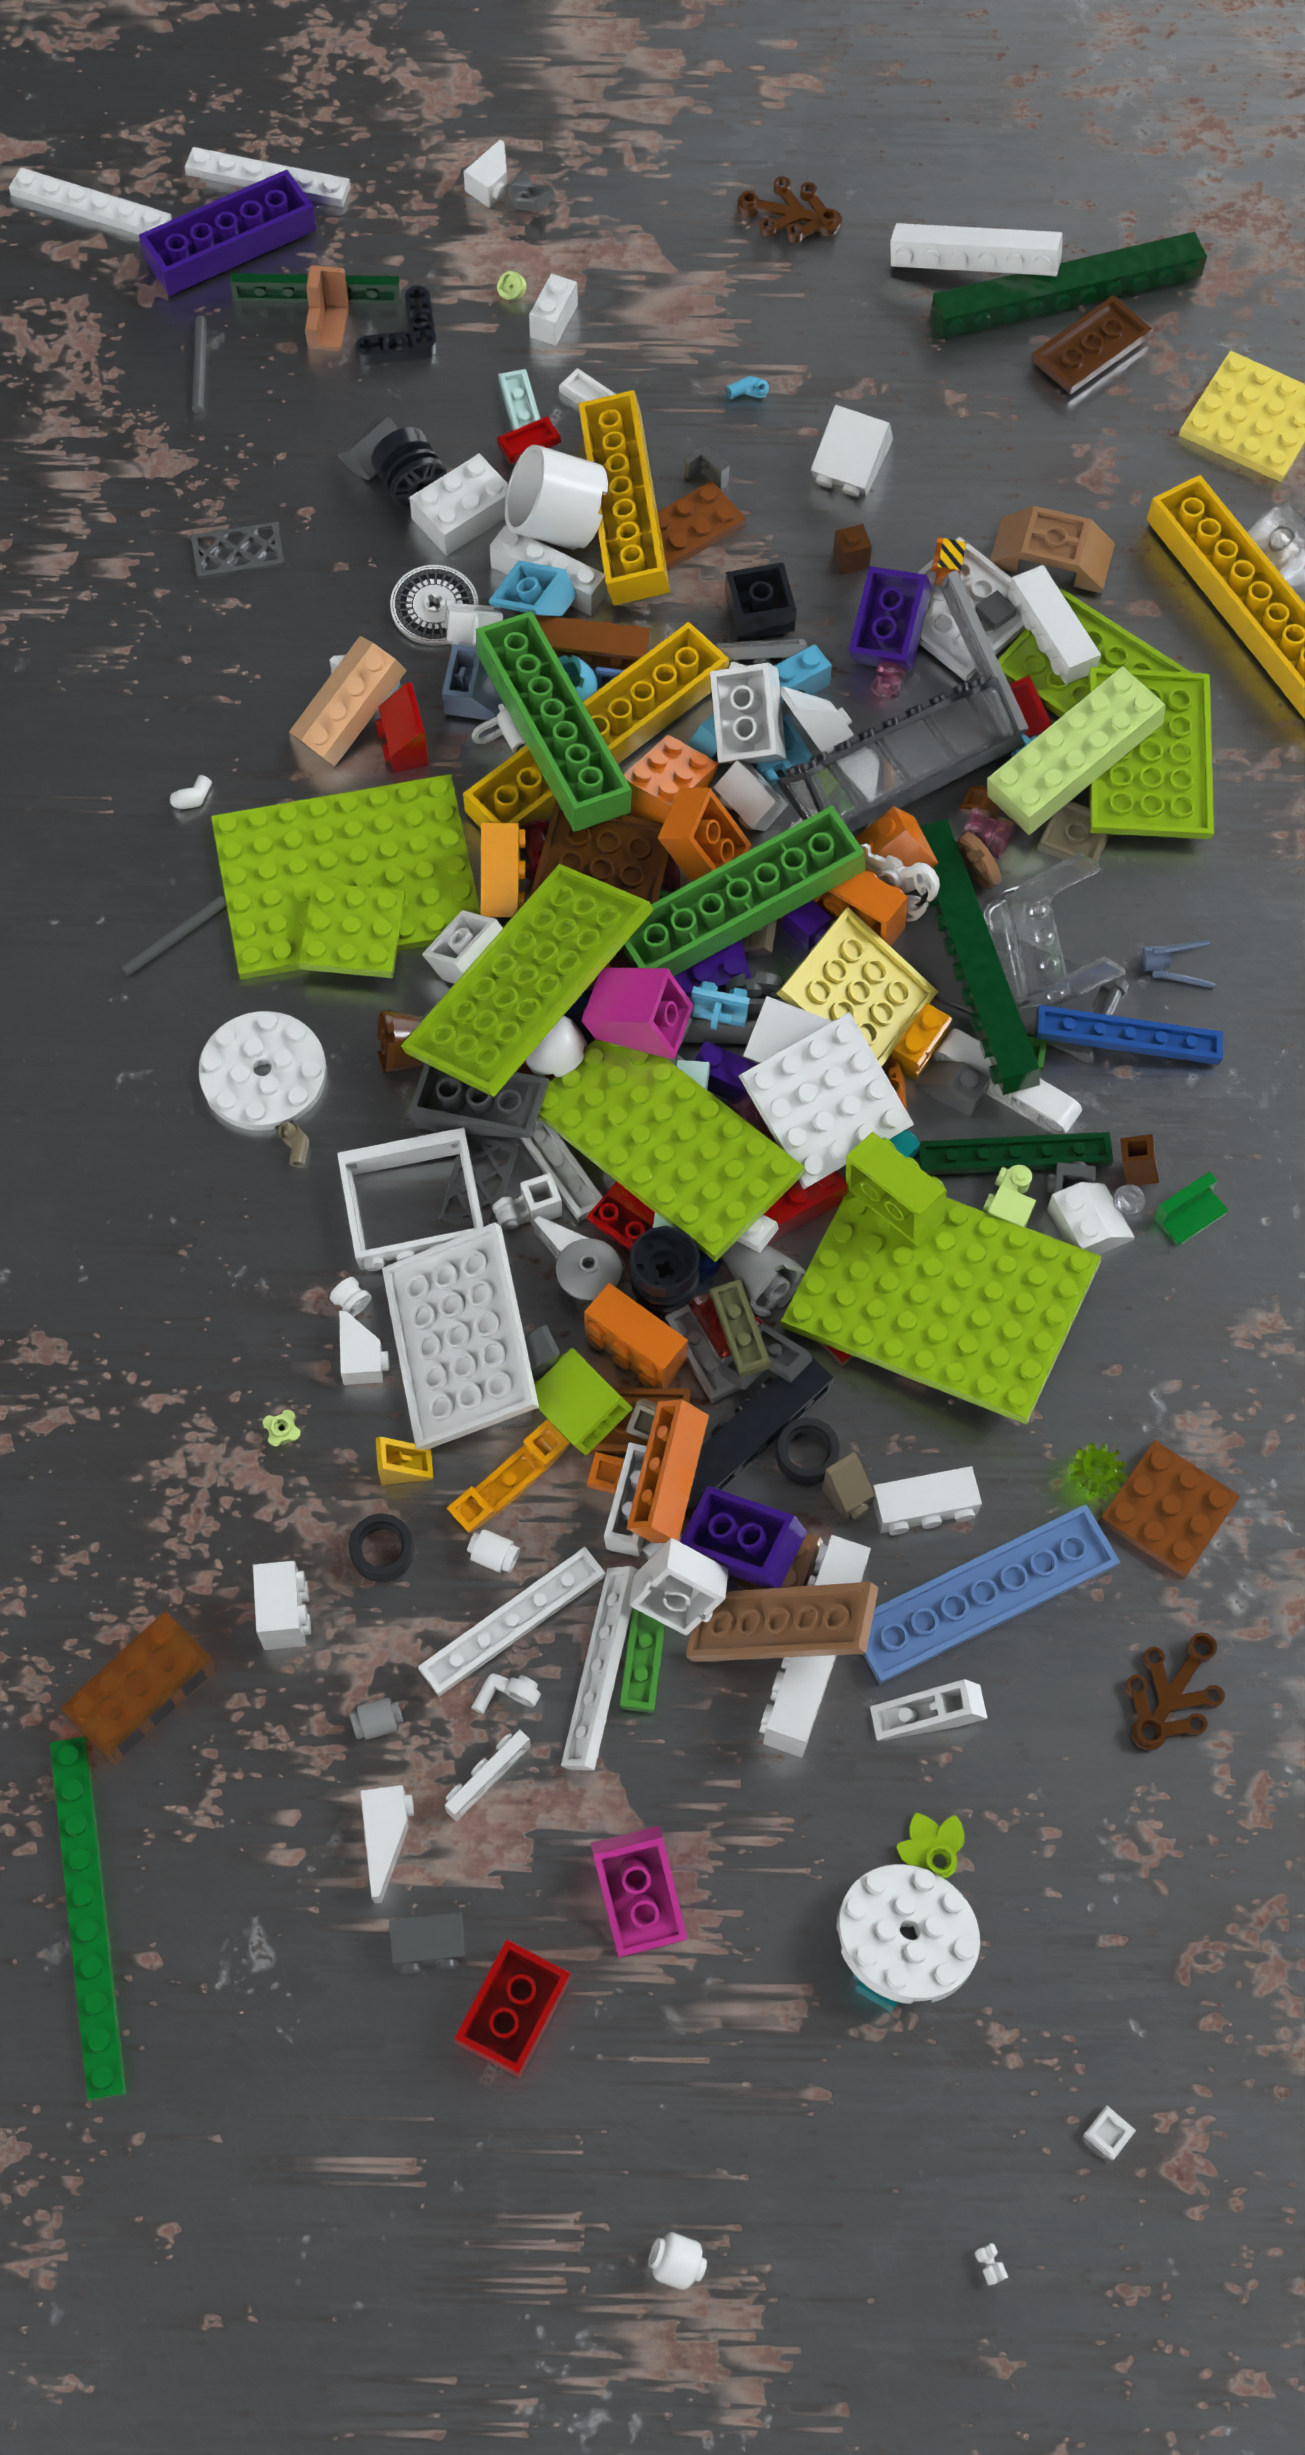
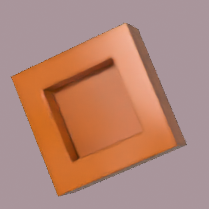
M595 1452L587 1487L615 1494L624 1459Z

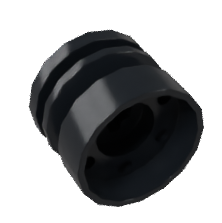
M414 427L400 428L389 433L377 444L371 456L372 466L385 483V487L390 492L391 497L399 506L410 507V496L447 474L446 468L433 451V447L425 434L420 429Z
M661 1226L651 1228L637 1238L632 1245L630 1253V1282L632 1292L640 1304L650 1310L666 1313L677 1311L691 1302L697 1293L700 1267L698 1247L691 1236L679 1228Z

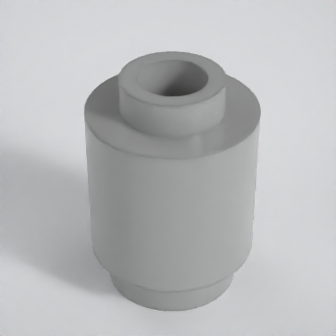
M389 1697L357 1706V1710L349 1712L357 1739L365 1737L366 1740L399 1731L397 1724L403 1722L398 1702L391 1703Z

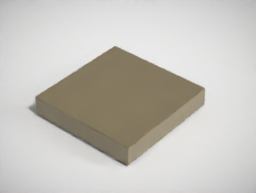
M1070 801L1050 817L1038 843L1037 850L1093 872L1110 834L1090 833V808Z

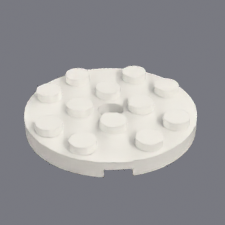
M270 1011L244 1014L225 1023L210 1037L202 1051L199 1062V1080L210 1107L227 1122L250 1130L276 1129L275 1126L285 1121L293 1120L295 1122L303 1117L320 1098L327 1076L324 1051L313 1031L294 1017ZM269 1064L271 1067V1071L265 1076H258L254 1073V1068L260 1065Z
M887 1865L869 1871L851 1886L840 1906L837 1916V1931H839L842 1945L841 1953L848 1967L868 1988L893 2001L911 2004L913 2001L927 2000L936 2002L950 1996L967 1980L979 1955V1928L976 1917L967 1900L947 1880L924 1868L911 1865ZM913 1926L917 1939L908 1940L901 1935L900 1928H911Z

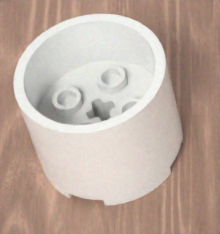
M539 445L529 446L518 459L507 489L505 520L509 531L571 550H575L578 547L584 549L595 536L603 517L598 512L601 507L602 494L608 493V480L604 467L601 464Z

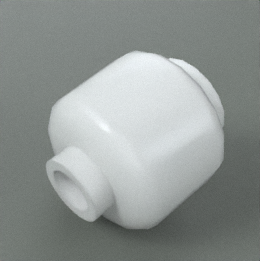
M674 2232L666 2234L663 2238L656 2239L648 2260V2267L653 2269V2276L658 2282L680 2290L689 2288L695 2280L700 2281L703 2278L707 2265V2260L702 2258L701 2245L696 2240Z

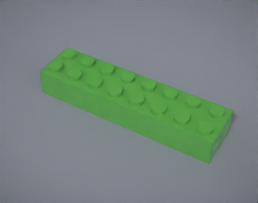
M530 611L477 628L476 653L573 832L630 813L632 789L533 612Z
M833 805L651 904L654 910L622 946L621 950L632 968L669 969L673 976H676L866 871L865 852Z

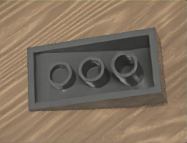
M425 1063L408 1111L416 1128L443 1132L464 1127L466 1135L531 1138L550 1081L548 1078L515 1072L495 1097H492Z

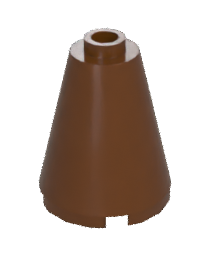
M382 1010L379 1013L377 1040H380L381 1051H378V1058L383 1073H393L425 1064L406 1054L401 1047L403 1042L425 1017L392 1010Z

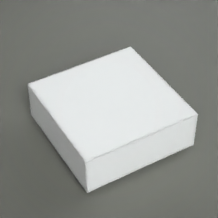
M1105 2106L1083 2136L1109 2159L1114 2160L1136 2130L1111 2108Z

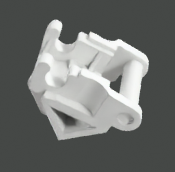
M446 600L445 602L447 643L451 644V647L452 644L476 647V629L503 620L500 607L452 603V600Z

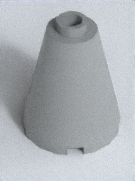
M736 1241L722 1255L735 1281L741 1279L751 1309L758 1316L772 1315L769 1310L777 1305L780 1309L787 1306L802 1280L800 1278L801 1273L805 1274V1270L797 1262L769 1245H766L762 1252L759 1253Z

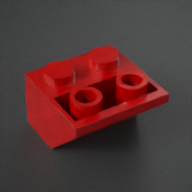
M616 1181L586 1216V1220L631 1251L632 1245L642 1233L653 1228L655 1212Z

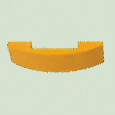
M548 1419L523 1440L524 1445L479 1485L475 1488L471 1486L446 1508L469 1534L487 1523L522 1495L570 1446V1442Z

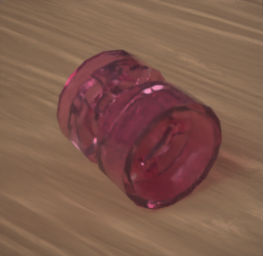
M976 806L965 824L962 835L967 832L973 833L983 842L994 858L1001 859L1013 836L1016 823L1001 816L994 819L992 812Z

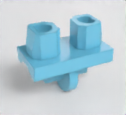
M703 981L699 987H693L691 1002L694 1006L690 1016L711 1020V1030L717 1031L719 1022L745 1028L750 1001L745 989L733 988L730 990V993L719 992L715 983Z

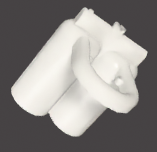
M499 704L500 713L496 717L477 726L472 732V740L476 744H485L504 735L513 754L526 746V743L507 708L503 704ZM497 724L499 725V729L484 737H479L480 733L484 730L492 728Z

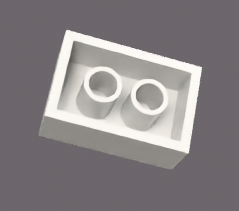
M479 453L410 496L412 520L448 556L505 520V500L509 484Z

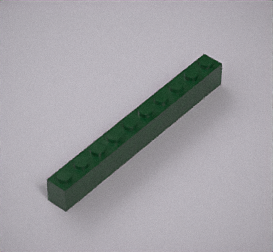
M1194 231L1063 262L1059 265L1057 276L1012 274L933 293L931 315L941 338L952 335L956 336L964 332L985 329L1002 323H1011L1015 320L1031 316L1036 317L1040 314L1064 310L1073 306L1090 304L1094 301L1110 298L1113 295L1118 297L1119 295L1140 292L1145 289L1161 285L1165 286L1186 279H1194L1202 276L1207 255Z
M948 818L920 825L938 862L932 869L935 870L939 878L940 887L937 896L929 902V906H935L937 913L934 916L939 932L944 931L946 938L943 939L946 954L948 957L953 956L955 963L952 964L955 979L957 982L962 981L964 988L961 989L964 1004L966 1007L971 1006L973 1014L970 1015L974 1032L981 1033L983 1039L980 1040L982 1055L984 1059L990 1058L992 1066H989L991 1080L994 1085L999 1084L1002 1095L1039 1086L1040 1068Z

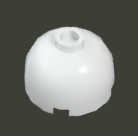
M563 1016L525 1061L531 1072L538 1077L546 1078L544 1074H554L555 1077H561L573 1071L582 1062L585 1056L583 1049L584 1045L587 1047V1041L576 1023Z

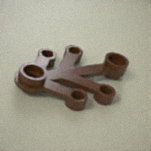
M779 176L774 180L773 190L775 194L781 196L787 205L761 200L752 191H745L738 198L737 211L743 217H754L759 211L782 216L778 219L766 217L761 220L760 233L765 237H771L777 231L787 227V240L792 243H798L802 238L817 231L823 235H832L837 232L842 224L841 214L835 209L824 206L816 195L817 187L812 182H805L801 185L800 197L803 201L808 202L814 211L806 210L790 190V180L784 176ZM807 221L809 223L801 226L797 222Z
M1201 1632L1191 1638L1187 1645L1189 1656L1170 1686L1163 1664L1165 1661L1164 1652L1158 1647H1150L1146 1650L1142 1661L1145 1667L1150 1669L1159 1702L1153 1714L1145 1694L1148 1687L1146 1679L1141 1675H1132L1127 1680L1125 1690L1133 1698L1138 1717L1132 1726L1131 1735L1135 1744L1141 1749L1148 1751L1156 1750L1164 1744L1166 1737L1186 1733L1191 1736L1202 1735L1208 1725L1207 1719L1202 1714L1193 1713L1186 1720L1165 1722L1171 1711L1206 1705L1209 1708H1217L1224 1701L1225 1693L1217 1685H1210L1202 1691L1182 1694L1199 1665L1211 1660L1217 1651L1216 1640L1210 1634ZM1195 1645H1203L1206 1648V1654H1198L1195 1650ZM1154 1653L1158 1655L1159 1663H1151L1148 1659V1654ZM1138 1681L1142 1685V1690L1134 1691L1130 1683ZM1208 1692H1216L1219 1696V1701H1211L1208 1698ZM1193 1719L1200 1721L1202 1729H1193L1190 1721ZM1143 1729H1151L1154 1732V1738L1147 1739L1144 1737Z

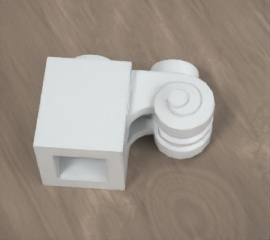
M551 1173L521 1182V1196L513 1200L512 1197H502L492 1205V1210L498 1220L497 1223L502 1229H515L527 1222L534 1226L533 1220L538 1216L546 1220L562 1216V1200Z

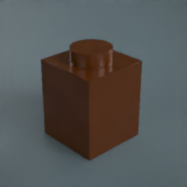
M864 524L835 530L833 553L841 574L869 569L872 545Z
M1153 1134L1120 1138L1122 1165L1127 1187L1159 1183L1158 1161Z

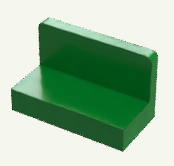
M1210 1171L1159 1204L1154 1219L1178 1246L1225 1216L1228 1212L1227 1207L1213 1192L1218 1180Z

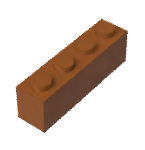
M534 614L558 658L564 655L570 658L574 655L583 660L592 669L602 667L626 670L649 652L650 628L639 625L613 624L608 621L595 622L580 618L570 619Z

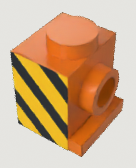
M937 538L931 572L937 573L935 585L941 586L946 575L950 572L957 570L959 575H961L967 542Z

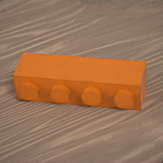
M683 1399L658 1401L626 1528L652 1543H666L670 1538L679 1541L709 1417L708 1414Z

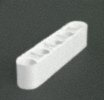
M952 1029L933 1054L936 1061L964 1062L988 1075L990 1081L986 1094L1052 1134H1066L1082 1112L1081 1105L1075 1099L1041 1078L1039 1086L1002 1095L999 1084L994 1085L991 1080L989 1066H992L990 1058L984 1059L980 1048V1041L961 1030Z

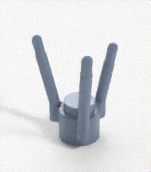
M1209 940L1168 946L1143 947L1144 971H1152V978H1166L1207 988L1215 987L1213 982L1164 971V968L1170 967V953L1206 947L1210 945Z

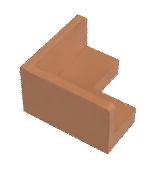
M311 265L306 287L309 302L305 326L307 347L309 349L341 351L349 312L345 270L337 267Z

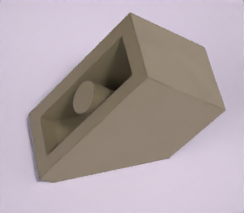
M856 1453L849 1454L826 1469L822 1491L843 1522L848 1521L852 1517L854 1520H859L871 1511L870 1506H872L875 1495Z

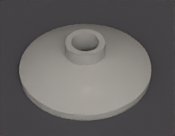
M592 1238L580 1239L569 1244L560 1253L556 1263V1276L562 1289L570 1296L585 1301L594 1300L608 1283L617 1287L622 1273V1265L617 1252L609 1244ZM592 1261L595 1265L593 1268L587 1269L583 1266V1263Z

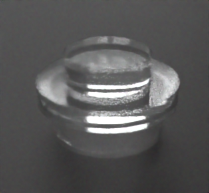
M1125 1185L1118 1188L1114 1193L1113 1204L1121 1214L1135 1216L1145 1206V1195L1138 1186Z

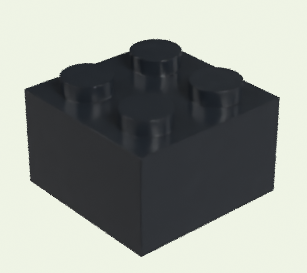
M784 562L726 572L725 596L737 641L795 631L797 609Z

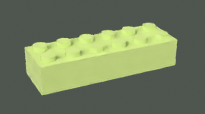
M1122 666L987 778V796L1030 835L1160 727L1164 722L1165 704Z

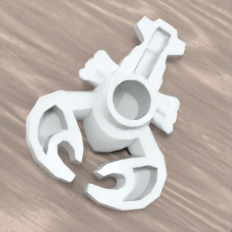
M866 843L860 845L865 852L866 869L875 873L883 882L890 886H897L904 893L917 889L922 896L928 891L927 901L929 902L937 896L940 887L939 878L935 870L928 864L918 862L913 866L905 867L901 860L892 855L887 856V858L876 854L873 855L871 854L870 845ZM907 895L906 921L911 922L919 919L927 911L929 902L916 906L915 904L919 903L921 898Z

